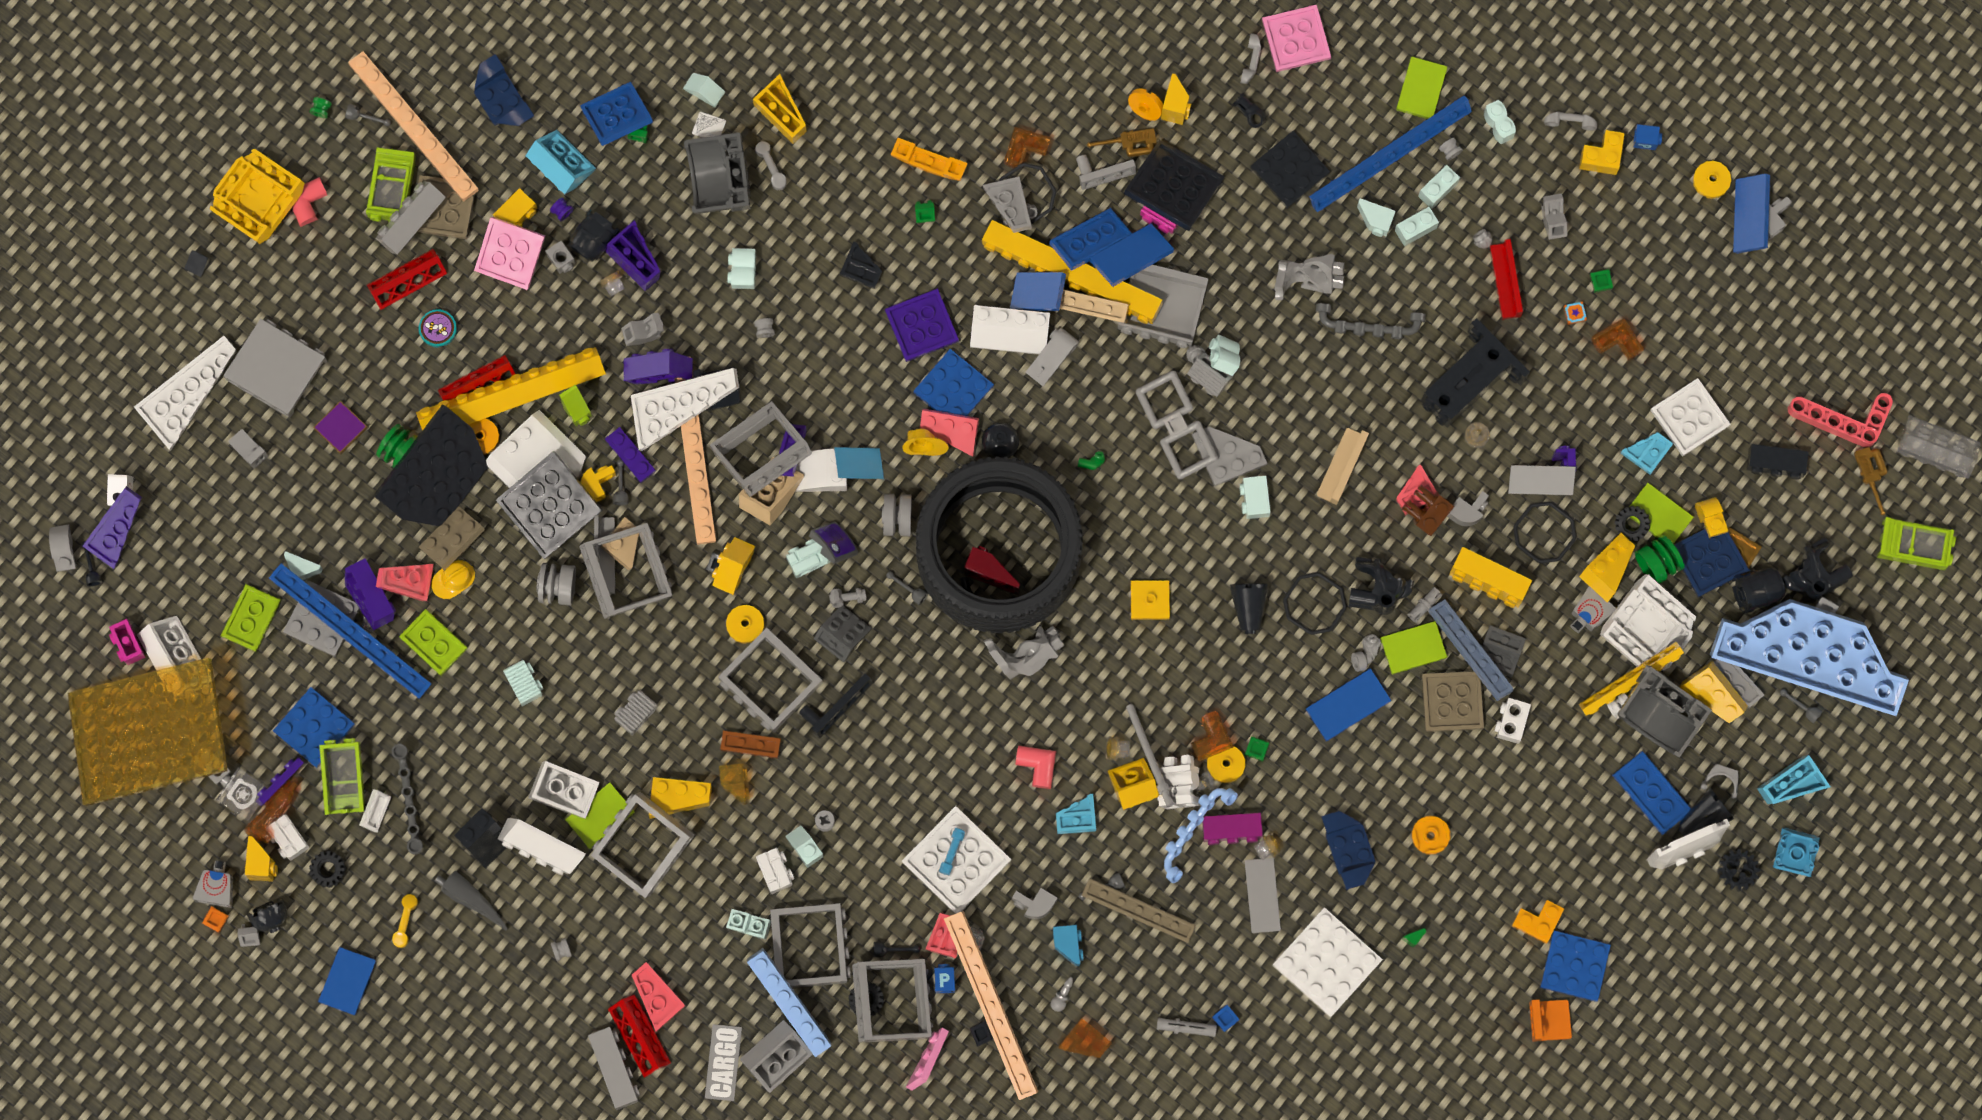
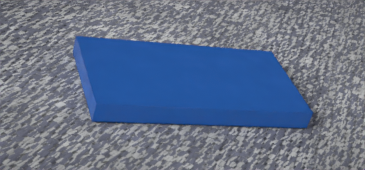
M1769 174L1736 179L1734 253L1739 254L1768 248Z
M1109 208L1051 239L1049 244L1072 271L1089 262L1092 256L1132 233L1116 213Z
M1149 224L1092 256L1090 262L1110 285L1114 287L1172 254L1174 248L1152 224Z
M1369 669L1305 710L1327 742L1390 703L1391 699L1373 671Z
M1643 751L1613 774L1614 779L1661 835L1675 826L1691 810Z

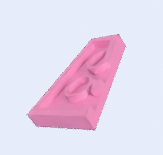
M941 1028L931 1034L932 1037L928 1040L929 1044L922 1053L921 1059L906 1088L914 1090L928 1080L949 1031Z

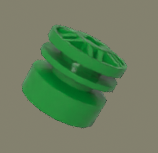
M396 424L381 441L376 456L379 459L384 458L385 463H390L394 459L392 465L394 468L418 436L413 435L409 438L410 431L408 429L404 430L401 424Z
M1665 535L1660 536L1658 541L1654 540L1651 542L1653 550L1646 545L1635 552L1636 561L1644 575L1651 576L1658 584L1668 579L1666 571L1673 576L1676 574V570L1681 571L1684 569V563L1679 551Z

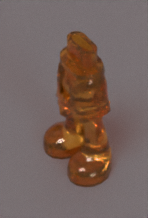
M287 781L284 786H281L264 803L266 806L264 810L247 824L244 832L248 836H252L257 842L263 841L269 844L272 836L268 831V827L275 818L278 819L284 813L292 800V796L295 795L293 791L297 784L293 781Z

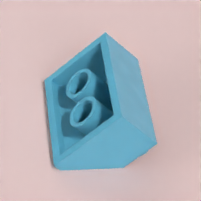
M558 130L535 140L525 155L564 194L576 189L596 169Z

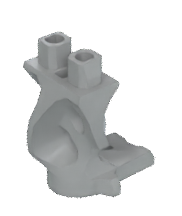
M1333 254L1305 260L1304 263L1292 262L1290 260L1279 261L1275 283V300H1283L1285 291L1294 282H1303L1301 288L1332 294L1333 288L1343 289L1344 276L1337 275H1343L1344 263L1335 262V255Z
M1040 626L1036 637L1033 640L1022 642L1014 653L1002 651L991 638L984 640L989 653L1010 680L1020 674L1026 676L1033 675L1046 664L1048 659L1057 658V650L1064 646L1060 639V634L1054 626L1046 631Z

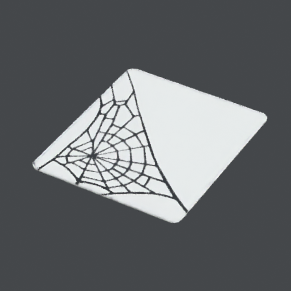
M700 112L692 134L703 138L719 136L722 134L726 120Z

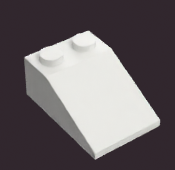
M834 449L811 451V455L797 464L796 470L804 474V478L795 492L847 491V478H838Z
M544 761L540 766L528 798L586 819L599 782Z

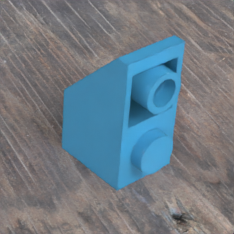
M1077 925L1053 927L1055 950L1075 966H1080V961H1083V950L1079 949L1078 942L1082 941L1081 930H1077Z

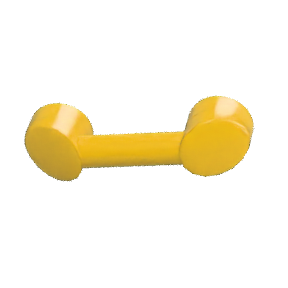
M412 894L405 895L402 898L401 903L404 909L399 929L392 937L393 944L398 948L406 947L409 942L408 936L405 933L411 910L418 906V899Z

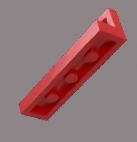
M1506 239L1503 244L1490 245L1489 247L1502 320L1519 318L1523 313L1511 239Z
M431 249L367 284V287L378 307L382 310L446 275L447 272L434 249ZM438 264L441 271L435 274L429 273L430 267ZM415 275H423L421 282H412ZM401 283L407 284L404 291H395L397 285ZM384 292L389 293L388 300L381 303L378 296Z
M504 355L437 391L443 401H448L460 394H467L472 389L475 390L483 387L485 382L489 380L493 382L503 381L500 379L501 375L508 370L512 376L515 375V372Z
M635 995L620 1000L608 1009L644 1078L658 1069L671 1064ZM619 1007L623 1012V1018L619 1017L616 1011ZM627 1025L631 1027L632 1035L628 1034L626 1030ZM636 1042L640 1044L641 1052L637 1051ZM645 1059L648 1060L652 1066L650 1070H648L645 1066Z

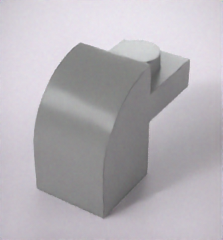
M1562 193L1544 196L1542 217L1548 239L1567 237V221L1563 211Z
M1788 197L1783 200L1781 198L1777 199L1772 203V206L1769 204L1768 241L1783 231L1786 226L1779 214L1791 205L1792 202Z
M653 313L641 321H631L621 328L626 346L654 341L660 338V333L664 331L659 313Z
M1482 491L1472 506L1459 497L1453 504L1455 507L1447 517L1461 526L1477 524L1484 516L1479 510L1482 512L1488 505L1486 500L1489 495Z
M69 525L51 527L49 530V543L56 571L76 569L72 550L73 540Z
M1040 888L1033 901L1017 891L1014 893L1012 900L1019 909H1027L1024 917L1035 920L1041 919L1050 913L1057 902V897Z

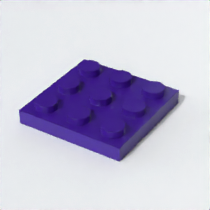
M938 289L885 309L905 362L959 342Z

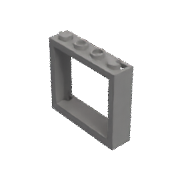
M772 401L710 444L715 456L749 497L812 454L807 442ZM776 419L796 443L743 479L724 455Z
M648 523L598 538L579 546L604 619L672 596V585L667 581L665 575L666 568L660 561V550L653 541L654 533L651 532ZM639 533L660 594L614 609L594 547Z
M768 628L718 676L719 685L726 692L730 690L734 694L733 698L740 705L744 703L748 707L747 712L753 718L757 716L762 721L760 724L768 731L771 729L774 733L822 684V679ZM764 640L772 645L811 682L774 721L728 679L732 672Z
M639 792L635 795H630L625 802L627 804L625 809H621L616 814L614 824H610L603 832L605 834L604 838L598 840L592 847L594 851L591 856L640 895L647 898L651 896L695 834ZM637 803L680 836L645 886L602 853Z
M840 903L770 910L774 961L783 976L779 916L835 911L841 976L787 980L792 988L847 983V978H851L850 966H846L845 959H849L848 947H844V939H847V929L842 927V920H846L845 908L841 909Z
M925 959L857 962L852 965L859 1043L922 1040L932 1037L931 1028H933V1024L930 1022L932 1009L928 1001L930 987L926 978L928 969H926ZM913 968L919 1033L872 1035L867 970Z

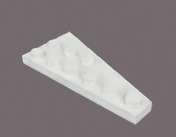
M225 336L221 337L134 406L170 451L237 352Z
M731 368L631 395L639 450H645L739 388L737 369Z

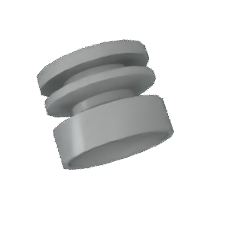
M542 563L537 578L538 602L544 603L546 595H548V604H552L554 596H558L559 605L572 606L575 593L576 566L562 565L560 573H557L555 564L551 565L550 572H548V563Z

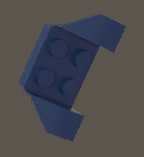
M495 54L479 65L474 94L494 126L499 124L520 126L534 117L530 108L522 100L506 74L497 55Z
M1340 811L1321 816L1326 829L1325 835L1338 875L1343 879L1346 890L1364 885L1376 862L1364 826Z

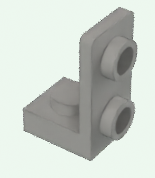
M243 429L229 440V444L253 469L268 457L262 447L258 446Z

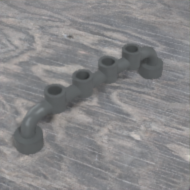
M1318 303L1315 312L1319 313V319L1326 327L1334 328L1335 333L1346 334V330H1354V335L1364 336L1365 332H1373V337H1384V333L1391 334L1393 339H1403V335L1415 334L1420 329L1421 323L1425 322L1426 314L1411 313L1410 321L1414 323L1412 327L1404 328L1381 324L1372 325L1360 322L1331 321L1327 318V314L1331 313V305Z
M396 744L392 748V755L399 761L400 769L398 774L402 779L403 785L401 793L405 798L406 804L404 812L408 817L409 823L407 831L411 835V840L407 843V849L411 854L418 855L423 850V844L418 836L420 828L416 823L415 817L417 809L413 805L412 797L414 796V791L410 786L409 780L411 772L407 768L406 762L408 750L405 745ZM408 771L407 776H402V772ZM411 790L410 795H405V791ZM410 808L414 809L412 814H408ZM413 827L417 828L415 833H411Z

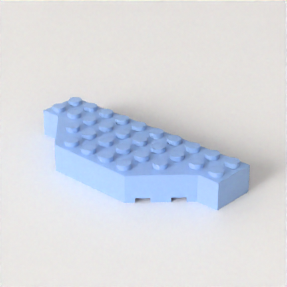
M1791 599L1741 624L1722 618L1710 652L1711 657L1894 716H1897L1909 681L1906 676L1888 670L1863 622Z

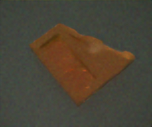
M1081 1018L1058 1046V1049L1100 1059L1112 1042Z

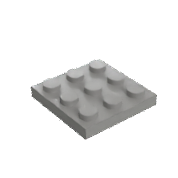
M311 581L307 583L351 620H355L360 610L356 602ZM297 603L283 631L284 634L335 658L344 642L341 636L300 603Z

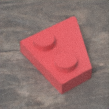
M1421 464L1416 468L1396 498L1401 509L1403 505L1411 509L1406 504L1408 500H1411L1419 508L1426 505L1424 501L1414 495L1415 490L1423 494L1418 489L1420 485H1423L1433 495L1436 493V489Z
M940 913L926 950L956 958L957 949L944 920L949 915Z

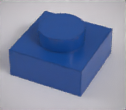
M1228 1005L1212 1016V1019L1223 1032H1226L1240 1020Z

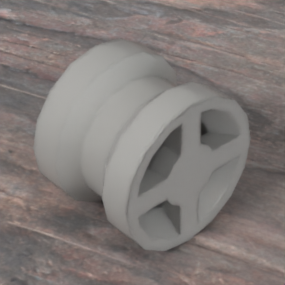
M1455 138L1449 139L1439 147V150L1445 153L1447 161L1452 160L1463 151L1461 147L1457 146Z
M764 318L754 322L757 328V338H768L775 335V331L772 329L773 319Z
M829 811L819 812L815 817L817 828L823 832L830 831L835 824L833 814Z
M566 938L562 939L561 942L551 943L556 961H560L565 956H572Z

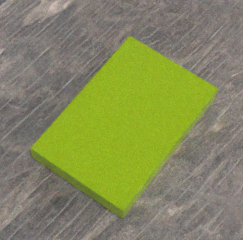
M1411 56L1396 110L1425 119L1432 117L1435 113L1447 66Z
M1649 483L1646 484L1630 505L1644 509L1650 516L1649 520H1651L1648 532L1656 538L1665 535L1673 544L1694 518ZM1630 516L1632 520H1634L1636 523L1640 525V521L1637 517Z
M246 584L221 637L257 652L281 600Z
M426 609L399 636L440 676L468 649Z
M1436 621L1380 638L1392 675L1447 659Z
M608 783L594 795L586 819L571 814L565 821L586 846L592 849L598 840L604 838L605 834L603 832L610 824H614L616 821L614 817L621 809L624 810L627 804L613 785ZM634 810L631 811L626 820L635 813Z

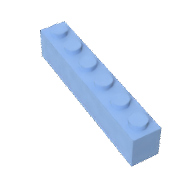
M764 948L747 959L748 965L812 1054L817 1057L831 1047V1041Z

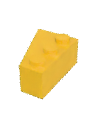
M779 74L753 98V104L794 144L807 132L806 124Z
M1620 533L1585 568L1579 577L1608 603L1616 593L1635 545Z
M1713 661L1682 681L1679 688L1712 709L1713 713L1728 723L1745 713L1748 707Z
M653 777L650 800L669 815L710 806L712 785L711 783ZM649 813L650 819L655 818L652 814Z

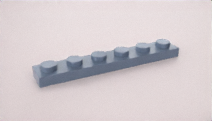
M1443 600L1430 608V615L1493 697L1499 701L1513 692L1514 688L1447 601Z

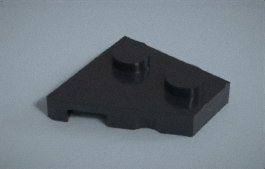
M853 241L840 276L875 289L882 270Z

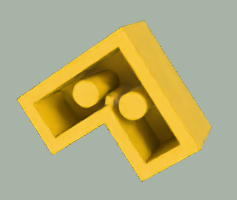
M1606 130L1601 147L1584 145L1581 152L1579 169L1617 175L1620 167L1624 133Z
M734 537L731 543L727 542L724 551L720 553L717 563H720L719 567H716L712 574V578H715L712 586L733 595L740 585L744 570L751 561L755 546Z

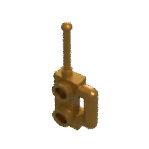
M1153 128L1134 132L1132 130L1127 133L1122 132L1117 139L1093 143L1088 142L1087 147L1118 142L1122 143V148L1126 150L1128 157L1150 154L1157 142ZM1135 144H1146V147L1133 149Z
M1870 447L1855 451L1854 456L1861 471L1860 475L1863 477L1862 481L1865 485H1870L1880 509V514L1885 515L1886 512H1884L1875 487V482L1880 481L1881 476L1887 474V468L1881 452L1877 448L1870 450ZM1872 457L1875 458L1876 464L1878 466V469L1876 470L1873 469L1872 463L1870 461Z

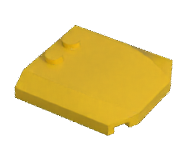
M253 149L251 154L236 159L213 192L214 202L213 206H210V210L261 244L270 238L301 196L305 183L256 149Z

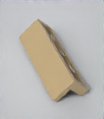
M1063 290L1060 309L1126 324L1128 321L1126 317L1129 304Z
M1349 428L1346 429L1317 492V497L1335 505L1338 504L1368 438V432L1362 430L1359 433Z

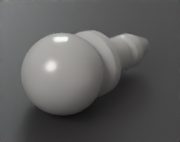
M1072 977L1064 983L1061 991L1056 992V997L1051 1000V1008L1054 1011L1060 1012L1065 1009L1066 1001L1069 999L1066 995L1072 987Z

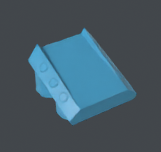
M1782 828L1773 868L1811 877L1815 857L1819 850L1820 837Z

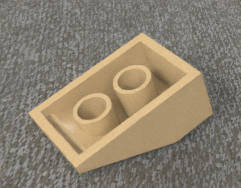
M795 470L794 477L779 476L751 497L742 490L739 493V508L771 525L783 512L803 480L804 474Z

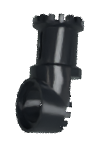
M1243 92L1234 101L1233 106H1237L1244 113L1251 127L1259 128L1266 123L1267 116H1265L1263 110L1256 103L1253 104L1245 97L1246 94ZM1254 114L1260 116V123H1256L1253 120Z

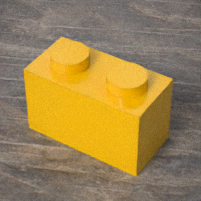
M519 188L493 214V217L522 227V223L527 218L531 219L535 215L537 206Z

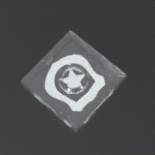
M237 768L216 800L244 820L249 821L259 807V804L256 802L259 798L257 793L265 785L242 769Z

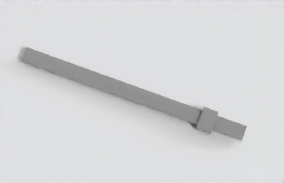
M1129 704L1126 706V709L1157 782V790L1162 795L1166 807H1171L1174 803L1169 793L1168 783L1163 779L1133 704Z

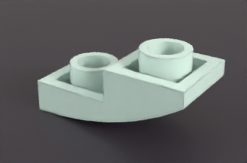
M732 909L726 928L766 940L771 920Z

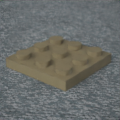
M420 175L418 184L420 182L423 183V181L430 182L446 198L417 232L467 240L475 194L463 202L445 179Z
M1474 671L1422 674L1425 732L1484 729L1481 680Z

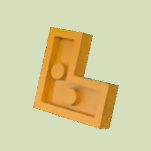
M1546 900L1539 916L1521 908L1512 927L1547 944L1564 908Z

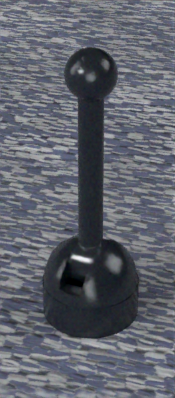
M84 548L90 571L86 575V585L89 587L100 585L102 583L101 576L98 572L93 571L89 551Z
M883 942L873 943L874 957H883L887 951H914L918 953L921 950L918 945L914 947H887Z

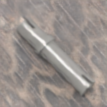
M1158 1017L1157 1030L1173 1031L1174 1034L1181 1032L1213 1037L1216 1035L1217 1025L1180 1021L1179 1018L1171 1020Z

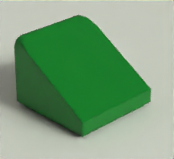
M1423 928L1405 935L1402 940L1413 948L1424 936L1426 929Z

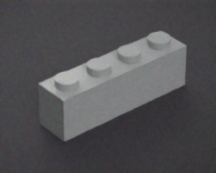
M423 181V183L417 184L412 196H408L402 202L403 206L401 209L395 211L390 216V222L379 229L376 239L391 253L398 254L446 198L430 182Z
M608 1027L588 1035L615 1109L619 1110L637 1103V1097L640 1096L636 1085L632 1086L630 1079L633 1078L630 1067L626 1068L623 1060H626L623 1048L619 1049L616 1042L620 1040L616 1030L612 1031Z

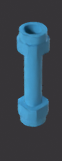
M958 828L954 829L951 836L953 840L945 861L941 863L940 873L950 876L953 868L952 862L960 841H963L965 831Z

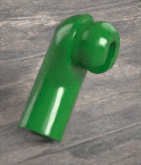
M1098 451L1089 460L1079 458L1077 467L1096 470L1104 463L1105 455L1103 452Z

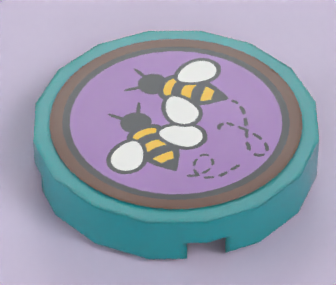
M441 309L427 312L419 323V334L422 340L427 345L435 348L450 344L457 333L456 322L453 316Z

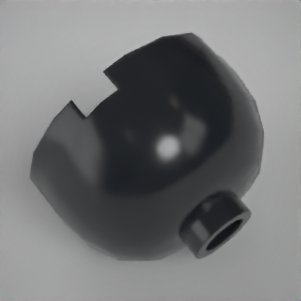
M993 423L985 429L982 435V448L991 459H995V457L1010 458L1016 454L1019 448L1018 433L1008 423Z
M278 898V903L274 904L273 901H270L253 909L254 914L247 913L252 926L258 931H270L271 934L281 929L280 925L287 918V908L283 898Z

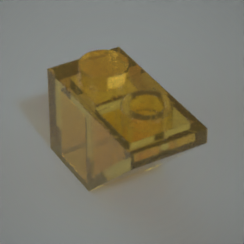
M743 764L719 766L722 789L739 803L746 805V799H750L749 788H745L744 780H748L747 769H743Z

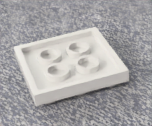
M1698 378L1650 410L1682 457L1731 425Z

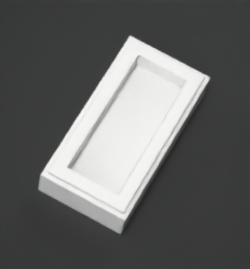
M373 789L359 825L377 833L391 796Z

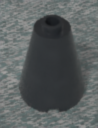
M1268 583L1230 584V591L1240 629L1245 630V634H1256V630H1260Z
M1709 788L1681 820L1679 830L1683 836H1686L1714 823H1721L1725 819L1730 822L1734 818L1714 791Z

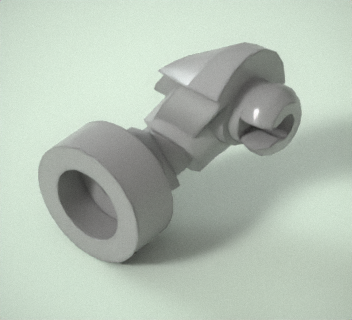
M1371 634L1363 639L1362 644L1365 654L1361 651L1352 653L1351 661L1355 671L1366 670L1367 665L1375 660L1378 648L1381 645V641L1376 635Z

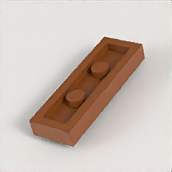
M723 731L720 750L778 759L781 739Z

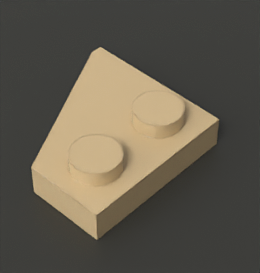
M624 517L611 534L636 526ZM639 533L603 544L601 548L627 570H630L633 567Z

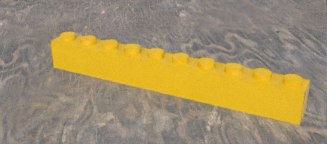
M994 220L991 221L982 238V245H984L985 249L990 252L997 251L1007 260L1014 259L1022 267H1031L1035 269V272L1065 273V284L1069 285V288L1073 291H1082L1089 296L1129 304L1127 316L1133 315L1144 324H1153L1162 307V299L1124 281L1112 287L1096 268L1088 264H1084L1071 271L1053 248L1019 232L1013 233L1009 227Z
M596 347L587 348L578 354L567 355L564 359L551 361L545 366L532 368L523 374H515L509 379L496 381L490 386L477 388L468 394H460L454 399L441 401L438 405L422 408L416 414L422 430L441 405L448 407L465 423L471 424L600 377L606 373Z

